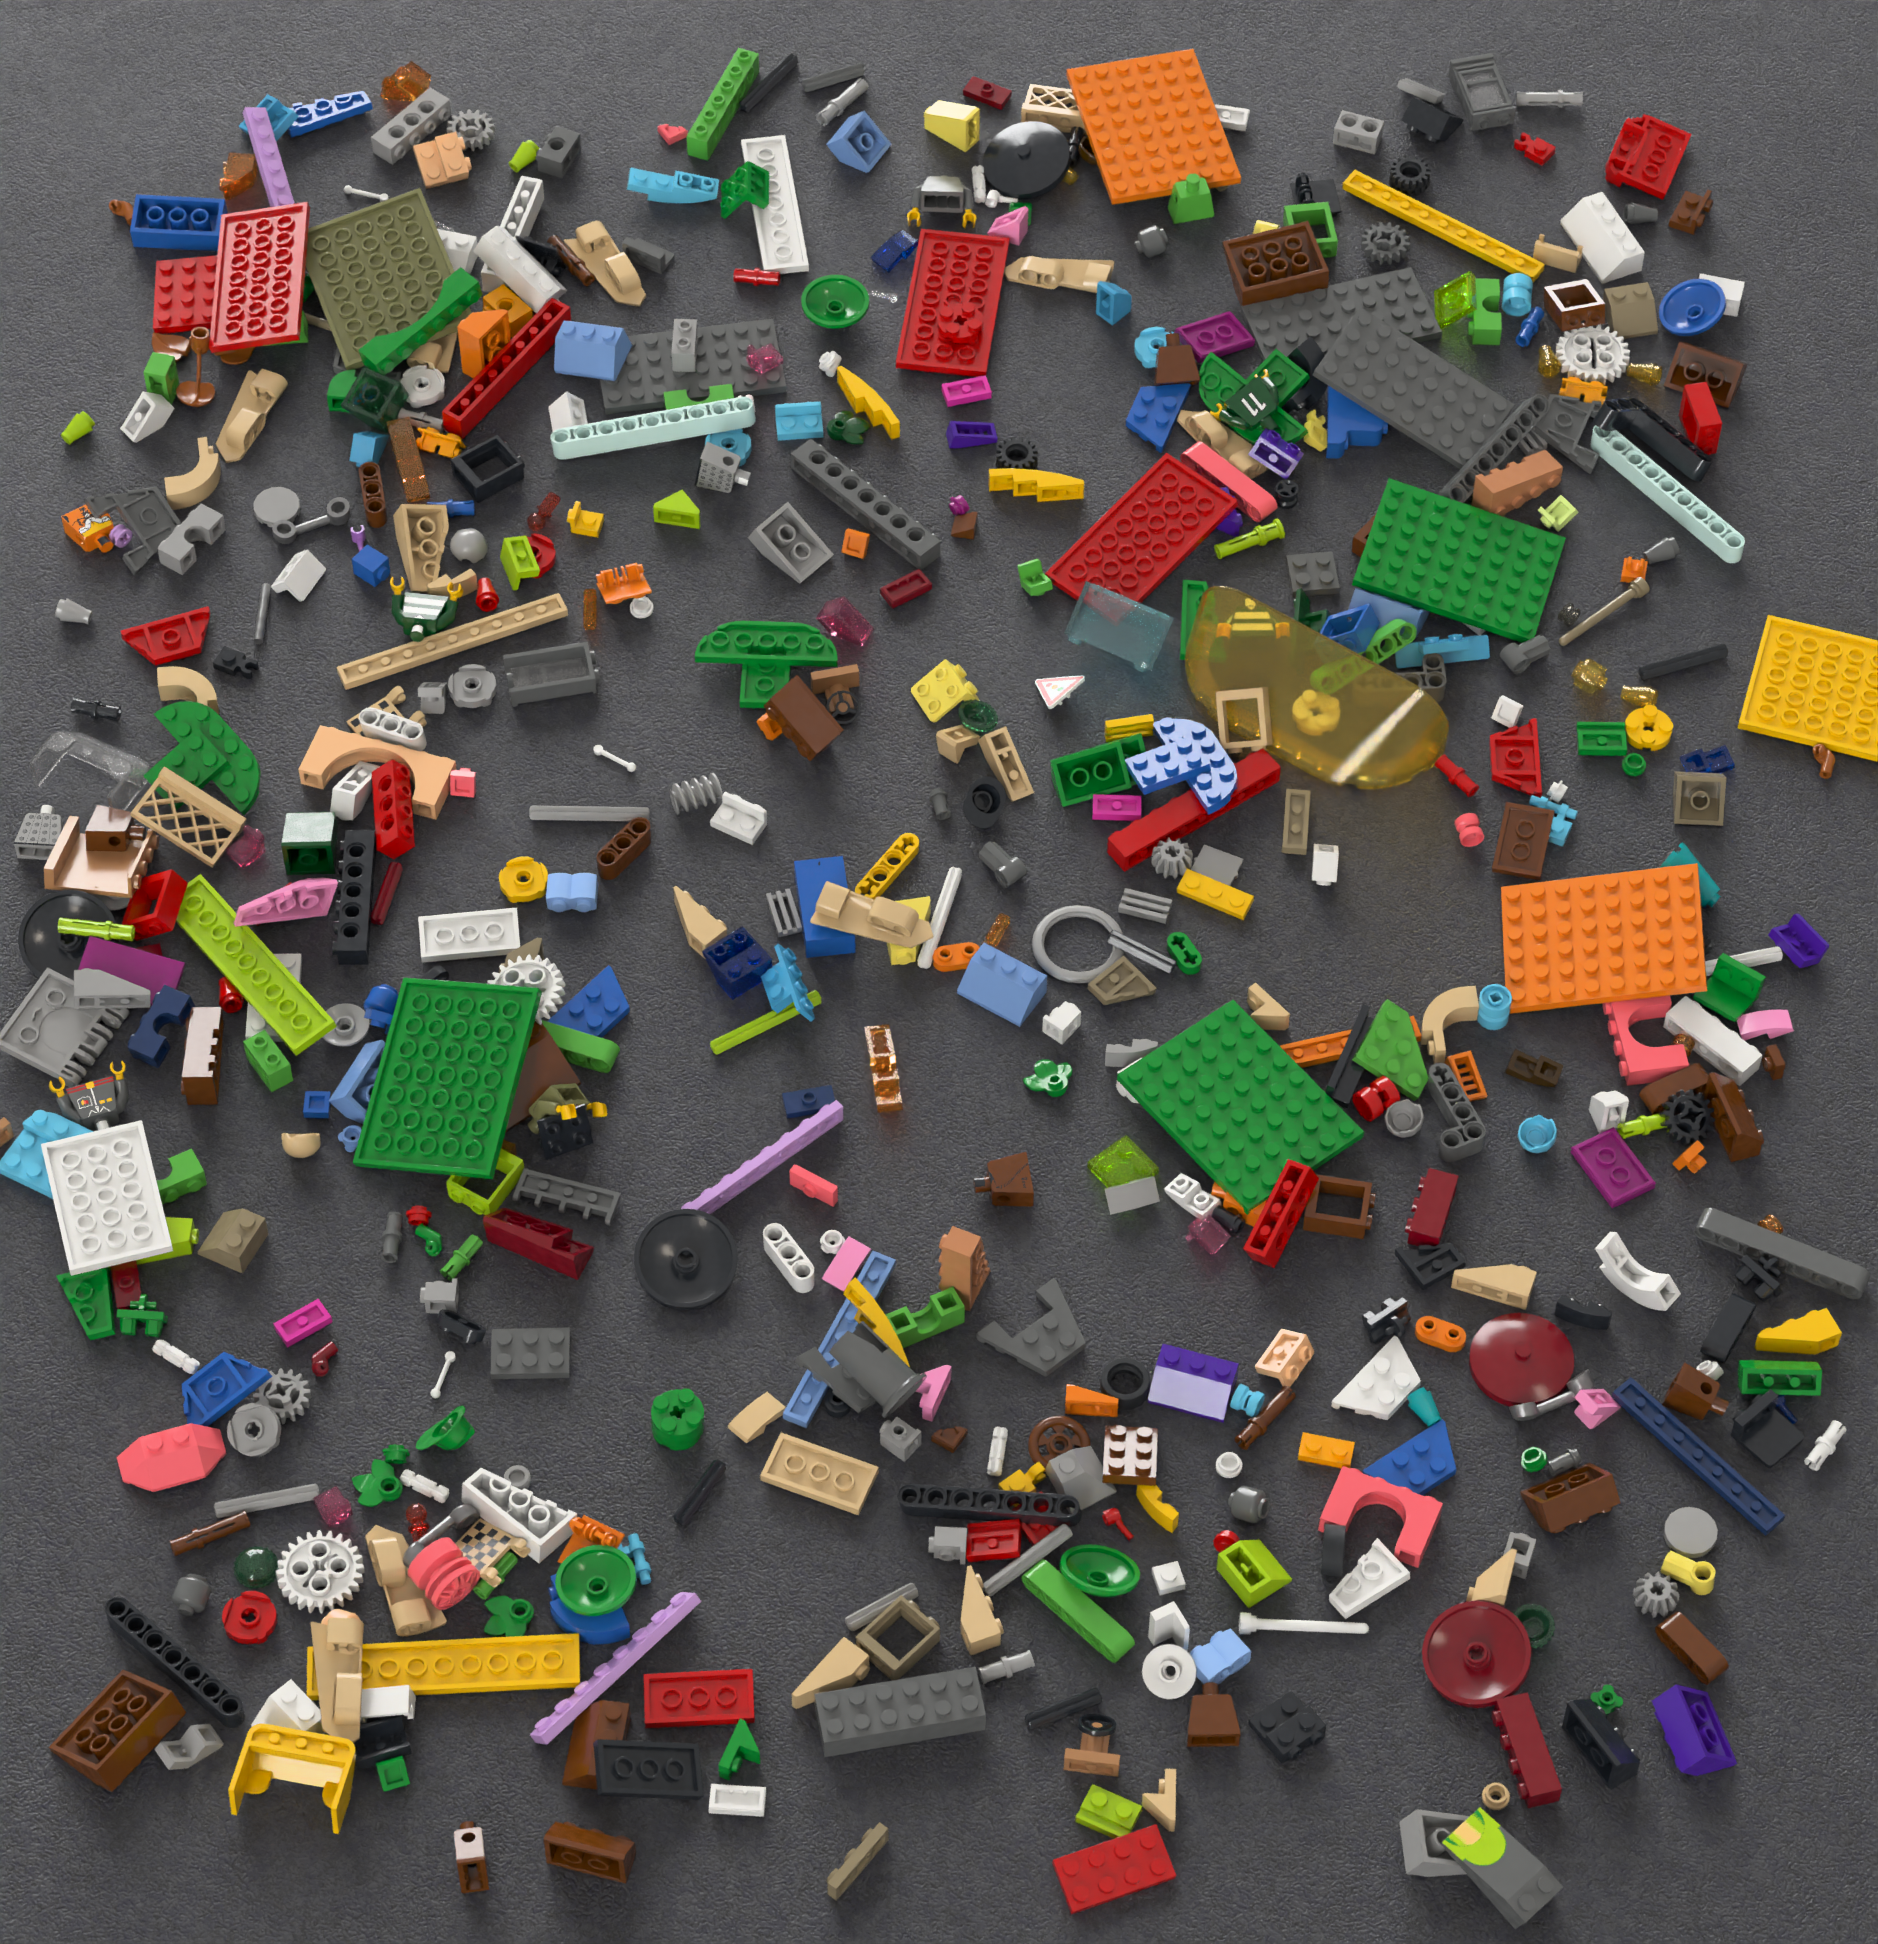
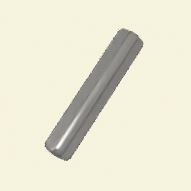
M909 1583L845 1618L847 1627L850 1631H855L872 1622L900 1595L908 1601L917 1598L918 1590L913 1583Z

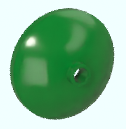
M827 275L812 281L804 289L801 306L806 317L813 323L826 328H844L857 323L865 316L869 308V295L866 288L859 281L851 277Z
M592 1545L573 1552L562 1562L556 1574L555 1585L559 1599L568 1609L581 1615L600 1616L619 1609L630 1599L636 1587L637 1577L631 1559L624 1552L611 1546Z
M1075 1546L1064 1552L1060 1561V1570L1066 1580L1075 1588L1094 1596L1116 1597L1124 1595L1138 1585L1140 1578L1139 1568L1130 1557L1106 1546Z

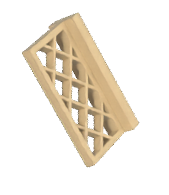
M1030 84L1025 103L1022 106L1021 123L1028 121L1043 122L1056 127L1060 132L1070 133L1073 127L1077 128L1075 132L1077 133L1078 127H1081L1085 131L1084 135H1087L1071 89ZM1033 93H1041L1043 95L1037 97ZM1063 96L1065 98L1058 100L1056 97ZM1050 100L1053 103L1046 105L1044 101ZM1072 103L1074 106L1068 108L1065 105Z
M166 767L160 771L156 781L130 815L212 868L235 837L239 836L243 831L246 822L245 817ZM160 787L168 792L169 798L156 800L154 792ZM184 802L188 805L189 811L176 813L174 803ZM170 804L172 814L159 815L157 805ZM153 806L155 816L145 817L139 812L143 807ZM195 816H206L210 824L197 826ZM191 817L193 827L180 828L178 818ZM174 819L176 829L166 830L162 827V820ZM225 828L231 834L228 838L217 839L215 829ZM211 830L213 840L200 842L198 831ZM194 832L196 842L186 843L182 840L181 834ZM215 845L216 854L213 858H210L203 853L202 847Z

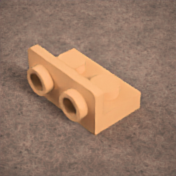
M1281 1329L1259 1359L1255 1368L1259 1374L1278 1378L1282 1386L1290 1388L1305 1365L1312 1358L1314 1349L1307 1335Z

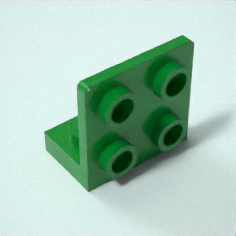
M747 161L743 166L738 167L729 179L724 180L721 185V217L726 219L745 200L765 209L769 205V171Z
M1723 953L1717 960L1712 976L1707 980V991L1696 992L1693 999L1721 1014L1723 1017L1736 1022L1758 999L1766 977Z

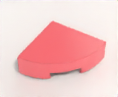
M669 124L658 126L659 134L668 145L678 142L688 135V131L681 126L679 128L669 126Z

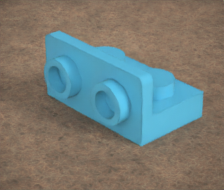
M821 402L775 405L778 441L823 437Z

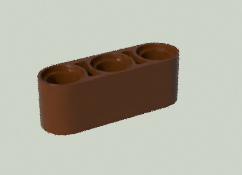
M365 462L359 467V476L366 521L369 526L379 528L387 522L380 468L374 462Z
M643 817L632 819L598 852L596 857L598 875L602 879L612 880L616 878L650 845L651 828L647 819Z
M1696 1063L1647 1085L1641 1090L1639 1097L1652 1115L1666 1111L1662 1104L1669 1102L1668 1097L1672 1094L1676 1095V1092L1680 1090L1686 1092L1692 1089L1694 1095L1701 1092L1702 1096H1704L1709 1075L1700 1063Z
M1674 1612L1655 1627L1656 1635L1660 1641L1703 1684L1708 1685L1729 1668L1725 1657L1682 1613Z

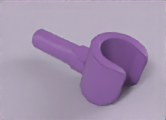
M361 525V531L354 532L353 527L350 529L352 541L357 543L359 552L364 548L363 541L366 539L363 525Z

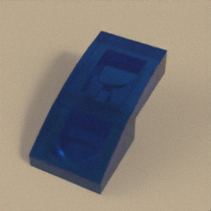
M901 230L888 239L870 258L889 273L901 258L905 260L918 246L919 241L904 230Z
M1726 745L1705 753L1701 748L1679 757L1685 772L1722 773L1735 768Z

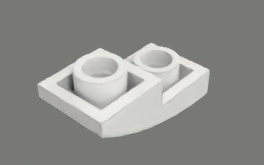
M1182 1173L1164 1188L1165 1193L1176 1203L1204 1222L1211 1217L1212 1212L1218 1205L1222 1207L1219 1198L1201 1190L1199 1182Z

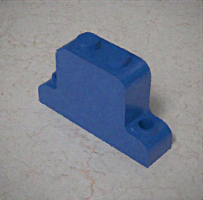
M1328 386L1326 458H1341L1345 450H1348V445H1379L1382 441V434H1387L1388 423Z

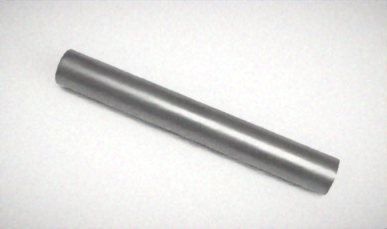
M263 583L261 586L254 634L255 644L263 643L271 585L268 583Z

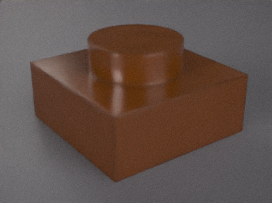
M1776 1044L1767 1046L1765 1055L1762 1058L1763 1068L1766 1072H1769L1772 1080L1781 1079L1786 1064Z

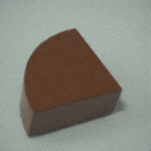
M959 1426L944 1430L940 1429L931 1436V1441L954 1453L967 1436L968 1430Z

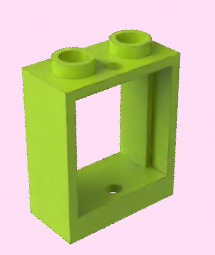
M501 1149L496 1169L507 1174V1176L488 1200L463 1187L470 1178L465 1176H450L446 1182L448 1196L456 1203H463L469 1206L477 1214L487 1215L495 1212L519 1182L524 1169V1162L517 1156Z

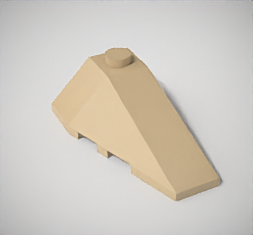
M401 504L393 517L396 538L410 590L412 593H428L427 585L438 579L441 556L444 552V542L449 528L446 505Z

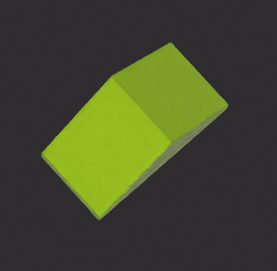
M683 490L654 503V522L700 529V510Z

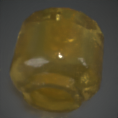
M1589 658L1584 661L1580 660L1571 674V677L1574 678L1573 684L1590 694L1594 693L1597 689L1601 691L1608 680L1605 677L1606 668Z

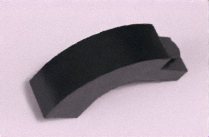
M1312 337L1305 340L1287 356V358L1304 370L1310 379L1295 396L1282 406L1286 413H1290L1294 409L1298 412L1303 407L1308 410L1323 396L1327 389V384L1313 376L1314 370L1324 358V353Z

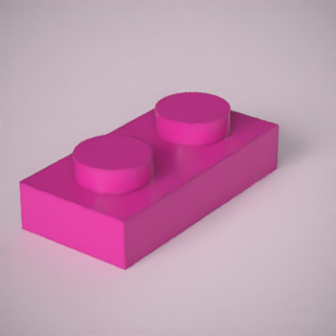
M986 375L942 384V393L947 407L992 398V392Z
M1093 794L1092 820H1140L1142 796Z
M317 1299L275 1322L274 1329L288 1348L331 1324L332 1317L321 1301Z

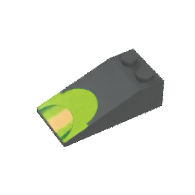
M1478 1808L1440 1843L1514 1929L1526 1923L1563 1888L1561 1883L1543 1863L1482 1808Z

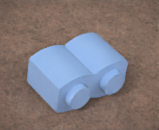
M552 873L548 875L547 909L555 912H564L570 909L588 912L597 909L598 880L596 874L577 873L571 875L567 873Z
M1231 1629L1224 1632L1218 1631L1212 1636L1210 1643L1204 1646L1198 1645L1190 1652L1196 1665V1677L1203 1684L1208 1682L1220 1684L1229 1675L1237 1672L1250 1661L1251 1650Z

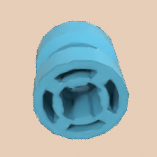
M1239 1384L1232 1397L1230 1407L1237 1411L1244 1410L1248 1416L1256 1417L1263 1405L1265 1394L1259 1391L1252 1392L1248 1386Z

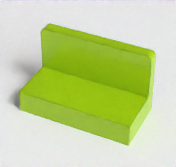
M527 536L504 538L500 559L514 591L518 590L521 578L539 576L540 569Z

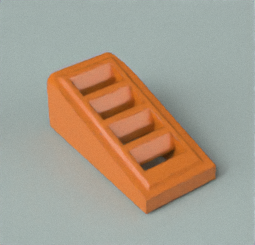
M1471 1050L1448 1056L1444 1063L1451 1068L1469 1101L1487 1098V1093ZM1465 1064L1466 1066L1465 1068L1461 1069L1457 1068V1066ZM1469 1072L1470 1076L1460 1077V1074ZM1473 1080L1474 1084L1467 1086L1463 1085L1464 1082ZM1477 1089L1478 1093L1471 1095L1466 1093V1091Z
M1067 1384L1065 1414L1118 1417L1119 1399Z

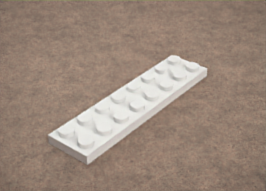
M785 135L741 140L744 164L750 161L769 171V205L762 209L752 204L763 271L780 272V274L809 271Z

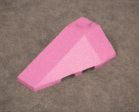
M324 877L307 878L294 882L240 906L234 920V925L237 927L327 916L338 882L336 879Z

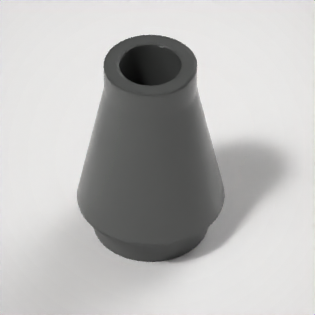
M1633 202L1626 204L1624 207L1623 220L1624 222H1629L1630 225L1657 221L1658 210L1656 208L1646 207Z
M1665 537L1643 552L1644 559L1648 561V565L1674 559L1676 555L1680 554L1679 546L1673 537Z

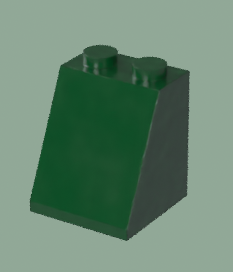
M335 812L286 813L281 843L286 875L335 874L338 828Z

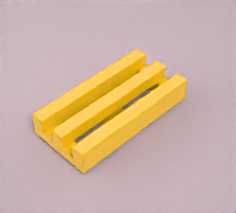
M1148 714L1105 721L1104 736L1106 742L1139 733L1142 734V737L1152 736L1154 727L1153 715Z

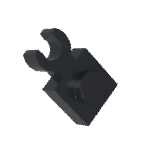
M227 646L222 648L213 661L214 669L235 676L237 672H241L242 676L247 679L253 677L252 671L248 670L249 668L255 670L259 668L256 660L246 659L245 653Z

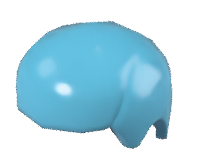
M1541 1115L1526 1119L1519 1126L1518 1139L1521 1146L1532 1153L1547 1152L1554 1145L1557 1137L1554 1121L1546 1119Z

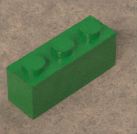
M1739 1360L1737 1385L1742 1394H1765L1771 1389L1777 1395L1821 1396L1822 1369L1818 1362Z

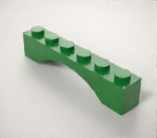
M460 267L444 280L437 301L420 320L400 331L375 336L358 351L363 364L380 379L387 373H390L400 362L407 359L411 353L427 343L438 331L443 330L448 323L460 316L465 309L476 303L483 296L479 282Z

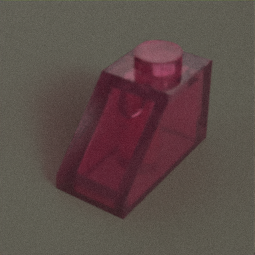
M845 596L826 601L816 617L831 635L859 646L865 644L874 630L871 624Z

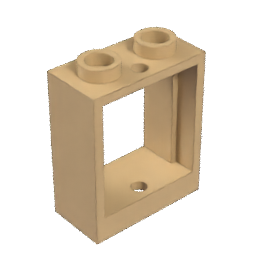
M1268 687L1216 692L1219 739L1223 749H1228V754L1243 752L1242 747H1251V751H1259L1262 748L1266 750V745H1273ZM1257 698L1261 740L1229 743L1226 701Z

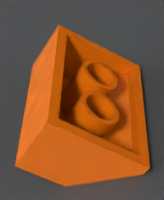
M507 310L474 312L459 323L458 336L462 372L474 379L511 340Z

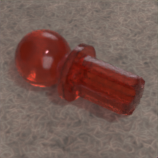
M549 492L540 506H536L539 511L529 515L527 525L531 530L538 531L543 529L546 523L545 517H552L551 513L561 500L557 494Z
M421 1504L410 1505L406 1510V1518L412 1524L408 1527V1531L412 1533L414 1543L427 1534L429 1524L423 1523L427 1518L425 1507Z

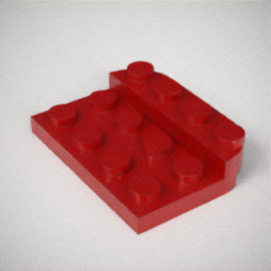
M1643 114L1642 118H1627L1606 163V180L1618 187L1624 182L1663 200L1692 134Z

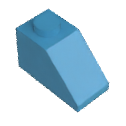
M1099 281L1097 283L1096 314L1111 325H1114L1131 311L1132 296L1128 291L1116 284Z
M370 431L354 433L349 461L357 462V467H360L365 462L378 464L388 442L389 435Z

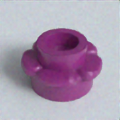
M958 495L950 498L949 508L955 516L963 515L969 511V505L963 496Z

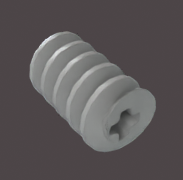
M714 773L709 774V780L702 775L699 782L696 778H692L690 785L687 781H682L681 788L677 783H674L672 791L669 790L671 802L677 815L680 814L681 806L688 812L689 804L698 809V801H701L706 807L707 799L710 798L716 804L717 796H720L722 799L723 795L720 782Z

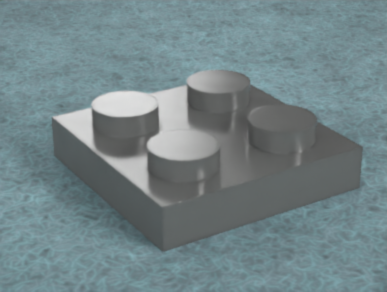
M1333 551L1286 555L1292 597H1296L1297 589L1300 588L1303 589L1307 596L1339 594L1340 586Z

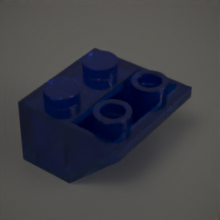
M743 926L702 951L717 983L732 1000L761 983V976L772 968V958Z

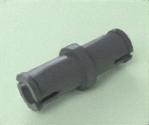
M389 1212L387 1214L386 1229L382 1233V1241L384 1243L381 1259L387 1263H394L398 1259V1248L403 1238L401 1233L403 1215L399 1212Z

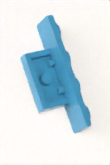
M1462 634L1448 635V639L1440 640L1439 637H1427L1425 641L1409 643L1395 653L1396 667L1422 666L1424 655L1432 653L1440 654L1443 657L1444 663L1490 658L1489 638L1487 635L1463 637Z
M777 944L774 948L779 963L761 976L771 1008L779 1013L794 1002L796 1010L809 1021H813L815 1019L812 1011L814 1006L807 997L808 989L802 982V973L795 963L797 958L792 950L789 948L785 949L780 944Z

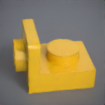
M576 501L573 509H569L567 522L571 526V533L598 538L604 522V514L581 510V502Z

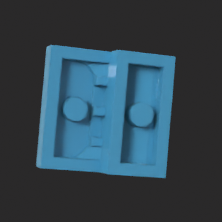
M268 94L256 106L258 108H266L276 141L299 117L293 110L283 106L278 99ZM244 120L239 125V128L249 135Z

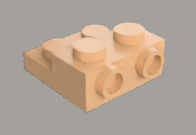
M457 132L437 136L434 141L413 146L425 189L468 179L469 170H472L469 157L464 158L462 151L465 150L464 140L462 137L457 136Z

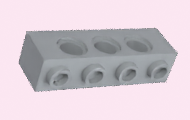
M432 88L426 90L371 137L373 153L392 165L403 158L414 145H418L422 139L431 134L442 122L448 120L451 116L450 99Z

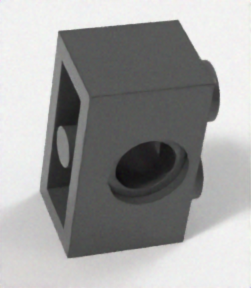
M556 126L552 133L547 135L543 147L537 151L538 171L563 178L581 150L580 133Z

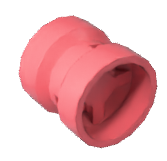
M1466 813L1455 820L1454 824L1456 830L1460 833L1459 839L1463 846H1476L1484 840V834L1479 827L1480 822L1476 814Z

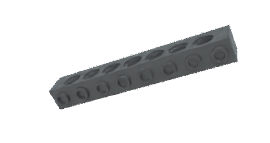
M809 439L791 453L792 470L917 569H924L940 556V540L935 534H931L923 528L919 521L913 520L902 508L894 505L886 495L880 494L874 489L872 484L861 479L854 470L847 468L839 458L833 457L821 444H817L812 439Z

